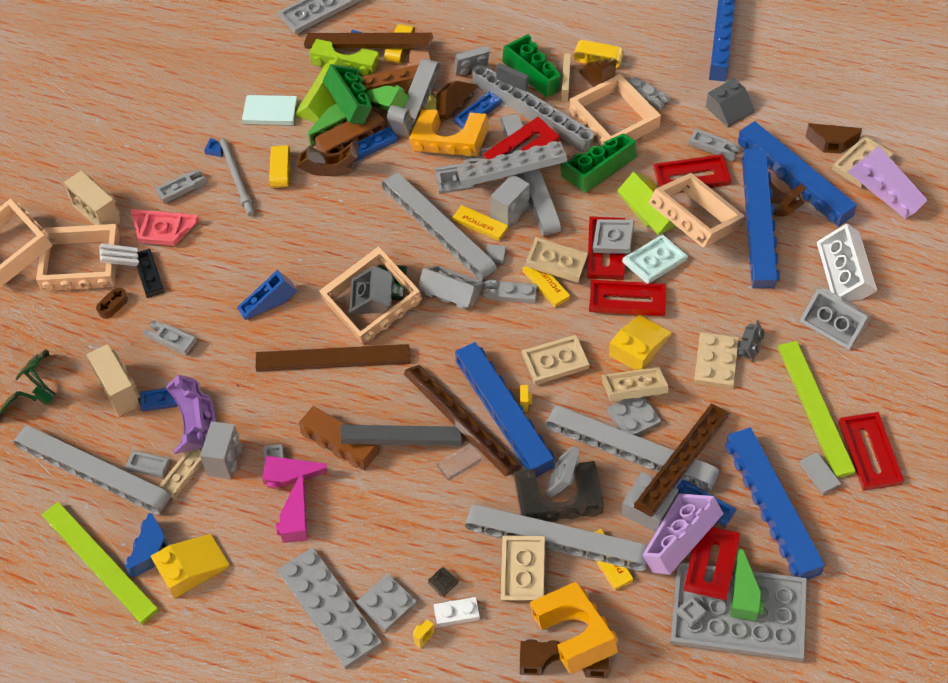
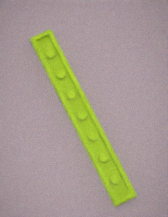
M793 341L778 345V351L831 471L837 479L854 475L855 469L798 342Z
M59 502L41 514L47 523L141 625L159 612L157 607Z

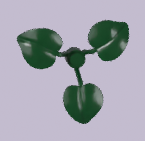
M47 349L33 356L15 379L18 381L21 375L25 374L36 385L32 391L35 395L16 391L1 406L0 417L5 408L19 396L30 398L33 401L38 399L46 406L54 398L56 393L44 384L35 372L36 366H39L38 362L50 356ZM29 372L33 374L37 381L29 374Z

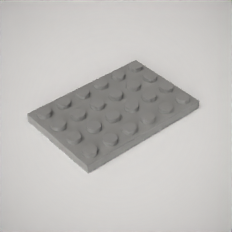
M681 562L677 566L671 645L803 662L807 578L752 571L761 591L760 601H764L763 613L758 614L756 621L730 617L735 569L732 571L727 600H721L683 591L689 563ZM707 566L704 580L708 583L713 580L714 566ZM691 596L707 611V615L693 627H690L676 613V609Z

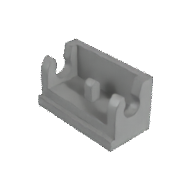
M464 163L435 168L439 194L474 188V185L461 187L457 167Z

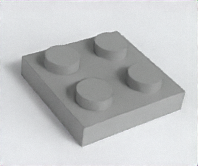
M488 46L456 54L454 63L455 76L467 75L469 72H472L476 65L487 67L490 54Z
M597 220L593 252L630 253L634 220Z
M644 396L639 399H624L606 409L607 414L618 429L635 436H640L661 425L660 418Z
M572 446L555 461L545 495L553 498L573 483L575 477L573 471L580 460L578 457L580 449Z
M389 574L385 575L356 601L357 605L385 633L417 605V601Z

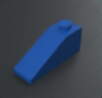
M276 270L237 308L242 317L247 320L284 304L298 290L288 277L279 270Z

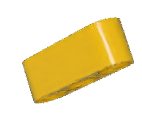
M398 24L394 33H415V27ZM386 48L384 60L402 64L409 48Z
M580 40L575 48L573 58L580 63L601 61L606 58L608 60L615 59L616 68H618L624 51L618 46Z
M289 145L271 146L270 187H289L290 147Z

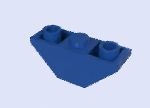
M148 513L146 520L142 521L139 537L134 540L132 554L126 559L125 568L130 577L133 578L154 568L155 565L151 555L169 546L152 513Z

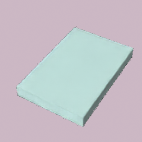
M247 95L242 123L294 125L298 101L297 96Z
M662 234L625 256L622 262L644 282L649 284L687 261L688 255Z

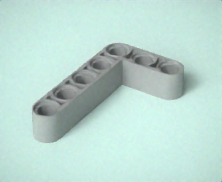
M422 58L407 94L409 99L404 108L394 105L390 106L387 119L395 134L410 137L421 109H425L440 70L439 62Z

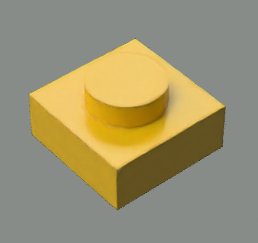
M520 385V405L523 407L524 412H528V405H532V393H528V385Z
M428 619L423 624H418L413 631L414 644L419 648H422L435 633L434 624Z

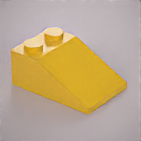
M638 315L621 328L612 339L609 346V356L634 370L646 369L672 332Z
M211 534L169 545L151 555L156 569L174 599L230 567Z

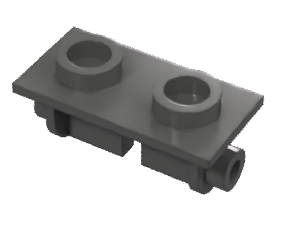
M759 320L756 321L755 325L749 324L745 327L742 339L746 341H741L737 350L740 358L749 357L751 362H754L755 356L759 353V345L764 338V329L761 327Z

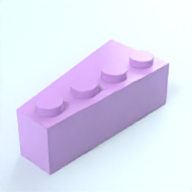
M880 146L860 159L848 171L849 174L904 219L914 214L927 201L925 196Z
M679 494L642 555L652 573L670 575L719 520L723 512L714 496Z

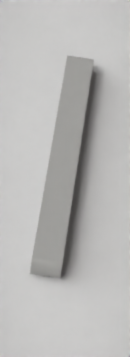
M484 65L474 66L472 70L473 84H476L479 89L486 93L492 92L502 100V103L530 120L536 117L541 118L561 139L577 149L588 152L589 148L593 147L594 133L591 129L528 91H523L496 79V72Z
M518 113L500 118L505 138L523 127ZM526 140L521 145L513 149L512 153L514 151L520 150L525 145H527L529 143V140ZM540 169L519 173L520 178L530 184L529 202L542 236L560 233V221Z
M398 172L381 182L385 192L477 279L482 281L497 270L494 261Z
M560 406L553 407L545 423V426L555 433L657 473L674 452L672 449ZM696 459L681 479L703 491H711L719 475V470L713 465Z
M25 425L13 440L14 445L19 449L154 514L159 515L171 499L170 494L164 489L28 425Z
M472 505L464 525L470 531L501 539L502 536H545V549L631 570L644 571L647 566L642 556L647 548L645 544L488 507Z

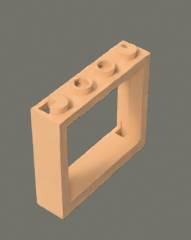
M621 74L570 99L569 111L572 113V116H575L579 123L593 131L594 138L599 142L600 146L604 145V141L623 133L636 140L660 127L661 115ZM617 91L644 120L610 136L584 106Z
M692 173L656 188L648 202L703 248L738 230L745 218V215ZM680 191L685 192L722 223L710 229L670 196Z
M11 199L0 206V227L18 215L36 234V237L0 264V287L53 246L47 239L50 237L44 229L40 231L42 227L36 220L32 218L19 202L15 204Z
M116 224L44 228L50 236L47 239L52 245L109 241V245L119 246L120 233ZM51 248L39 256L36 281L41 291L115 287L117 264L106 263L105 272L47 275Z
M379 246L319 291L325 303L362 344L373 340L376 334L386 330L393 321L403 317L406 311L416 307L422 300L418 288ZM382 263L406 289L409 295L360 331L333 300L351 287L352 278L372 266L377 267Z

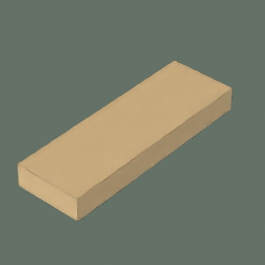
M565 53L563 61L562 102H568L571 54Z
M202 448L185 452L158 486L170 494L171 500L174 501L203 465L200 457Z

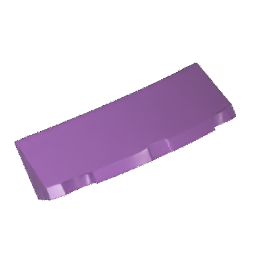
M177 375L166 386V389L172 395L181 411L184 424L182 440L174 449V454L202 448L211 421L216 422L215 409L209 395L202 393L199 387L200 383L196 379Z

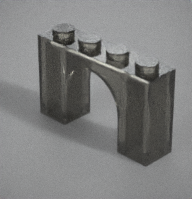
M595 461L578 463L574 469L577 492L571 499L565 502H552L540 494L534 469L514 472V484L520 515L548 522H556L560 519L568 518L574 520L582 516L595 517L603 514L604 502Z

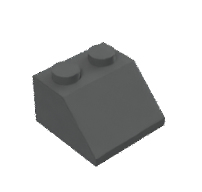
M735 78L707 94L706 108L727 127L732 126L755 111L746 88Z
M372 266L352 278L349 313H380L389 308L391 305L392 273Z

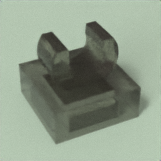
M442 567L428 579V584L440 596L444 597L458 584V580Z

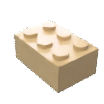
M80 171L63 182L72 205L93 225H118L121 223L120 211L115 206V198L111 194H107L100 184H95L90 175L86 176Z
M106 344L86 354L96 378L119 417L140 407L138 402L140 395L135 388L136 385L132 377L128 376V371L125 365L120 362L115 349L111 350L109 345Z

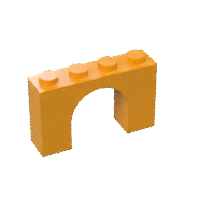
M421 109L409 137L412 151L478 157L489 129L486 114L470 113L464 128L459 133L443 137L436 135L441 124L438 110Z
M577 582L530 602L532 616L541 630L565 620H580L588 625L586 630L580 635L557 645L560 660L569 674L618 653L616 643L619 641L614 630H609L605 617L598 614L595 603L589 601L586 590L584 588L581 589Z

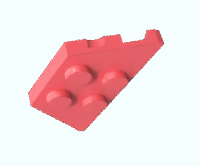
M131 209L130 211L139 243L175 246L199 222L198 215L136 209Z

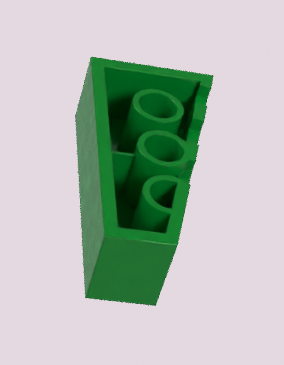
M529 34L503 46L502 62L506 66L528 75L529 84L546 98L559 91L560 73L551 62L546 60V55L539 51L538 45L532 42Z
M330 64L323 79L325 86L350 123L364 124L372 106L368 95L365 94L366 88L362 85L363 79L362 76H359V68Z
M623 133L604 141V145L589 148L588 152L583 154L577 153L567 162L560 163L561 177L584 193H587L637 157L636 141Z

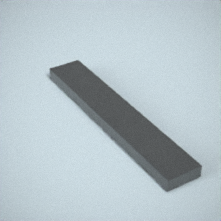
M340 425L341 444L461 446L462 443L460 431L456 427Z

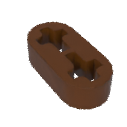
M115 288L109 292L96 306L98 315L103 319L112 317L127 303L128 296L123 288Z

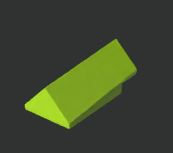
M339 57L324 65L295 112L296 117L316 123L329 107L337 104L325 86L323 79L330 64L347 66Z
M633 171L617 190V193L647 228L651 227L657 235L677 227L648 203L658 187L648 176Z

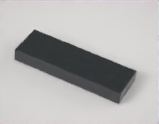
M150 248L137 252L139 263L136 267L146 297L149 298L165 293Z

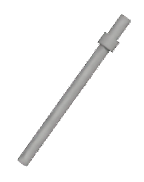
M224 138L220 139V145L241 197V205L245 208L248 216H253L254 211L251 206V198L246 193L227 141Z

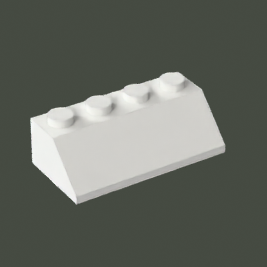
M845 224L817 241L832 293L847 301L862 300L877 291L858 230L849 224Z

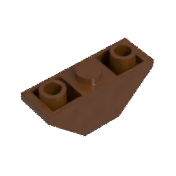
M608 58L601 61H591L584 64V68L579 70L580 74L591 86L595 87L615 77L616 61L615 59L608 60Z
M461 81L447 83L436 96V110H438L440 120L451 118L454 115L453 112L464 105V101L474 95V91L478 86Z
M808 123L806 138L822 152L841 154L859 141L862 128Z

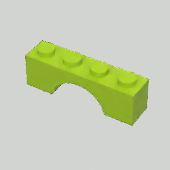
M316 39L309 52L311 65L324 67L326 63L339 57L348 67L359 68V75L363 76L375 74L380 65L379 52L362 49L355 54L343 55L333 49L332 42Z

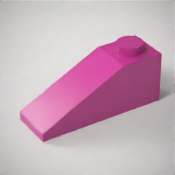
M266 456L262 481L266 487L278 489L279 486L285 487L296 483L299 476H303V479L306 480L327 473V464Z
M303 476L298 477L280 513V523H276L277 535H281L283 543L308 540L306 492Z

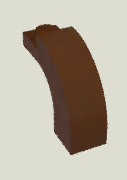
M351 142L338 153H324L309 145L300 153L297 167L317 176L334 177L346 174L352 170L353 162L358 157V144Z
M772 182L769 183V188H772L773 191L772 199H770L771 204L774 205L773 215L780 217L788 216L805 203L802 200L804 197L802 194L806 188L802 183L788 194L781 192Z

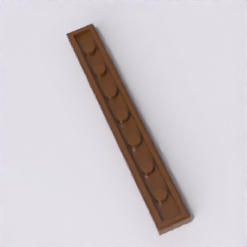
M308 33L304 46L305 48H312L316 39L332 42L333 48L429 49L433 40V34Z
M409 344L256 352L255 368L256 372L410 364Z
M421 365L405 370L404 375L505 477L520 470L521 465Z
M712 403L636 500L634 503L635 509L650 517L654 516L726 420L729 414L728 411Z

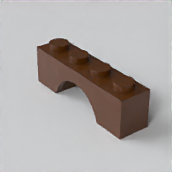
M534 639L521 641L520 675L542 676L549 664L560 660L557 646L560 642L556 640L538 642ZM609 657L583 668L582 671L585 677L608 679Z

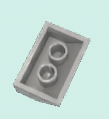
M438 265L423 268L418 284V290L423 291V295L440 297L439 300L446 303L454 302L457 307L462 309L474 306L485 287V282Z
M822 287L817 288L799 322L850 350L865 331L873 315Z

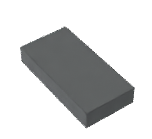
M501 63L496 66V79L523 91L529 88L528 75Z

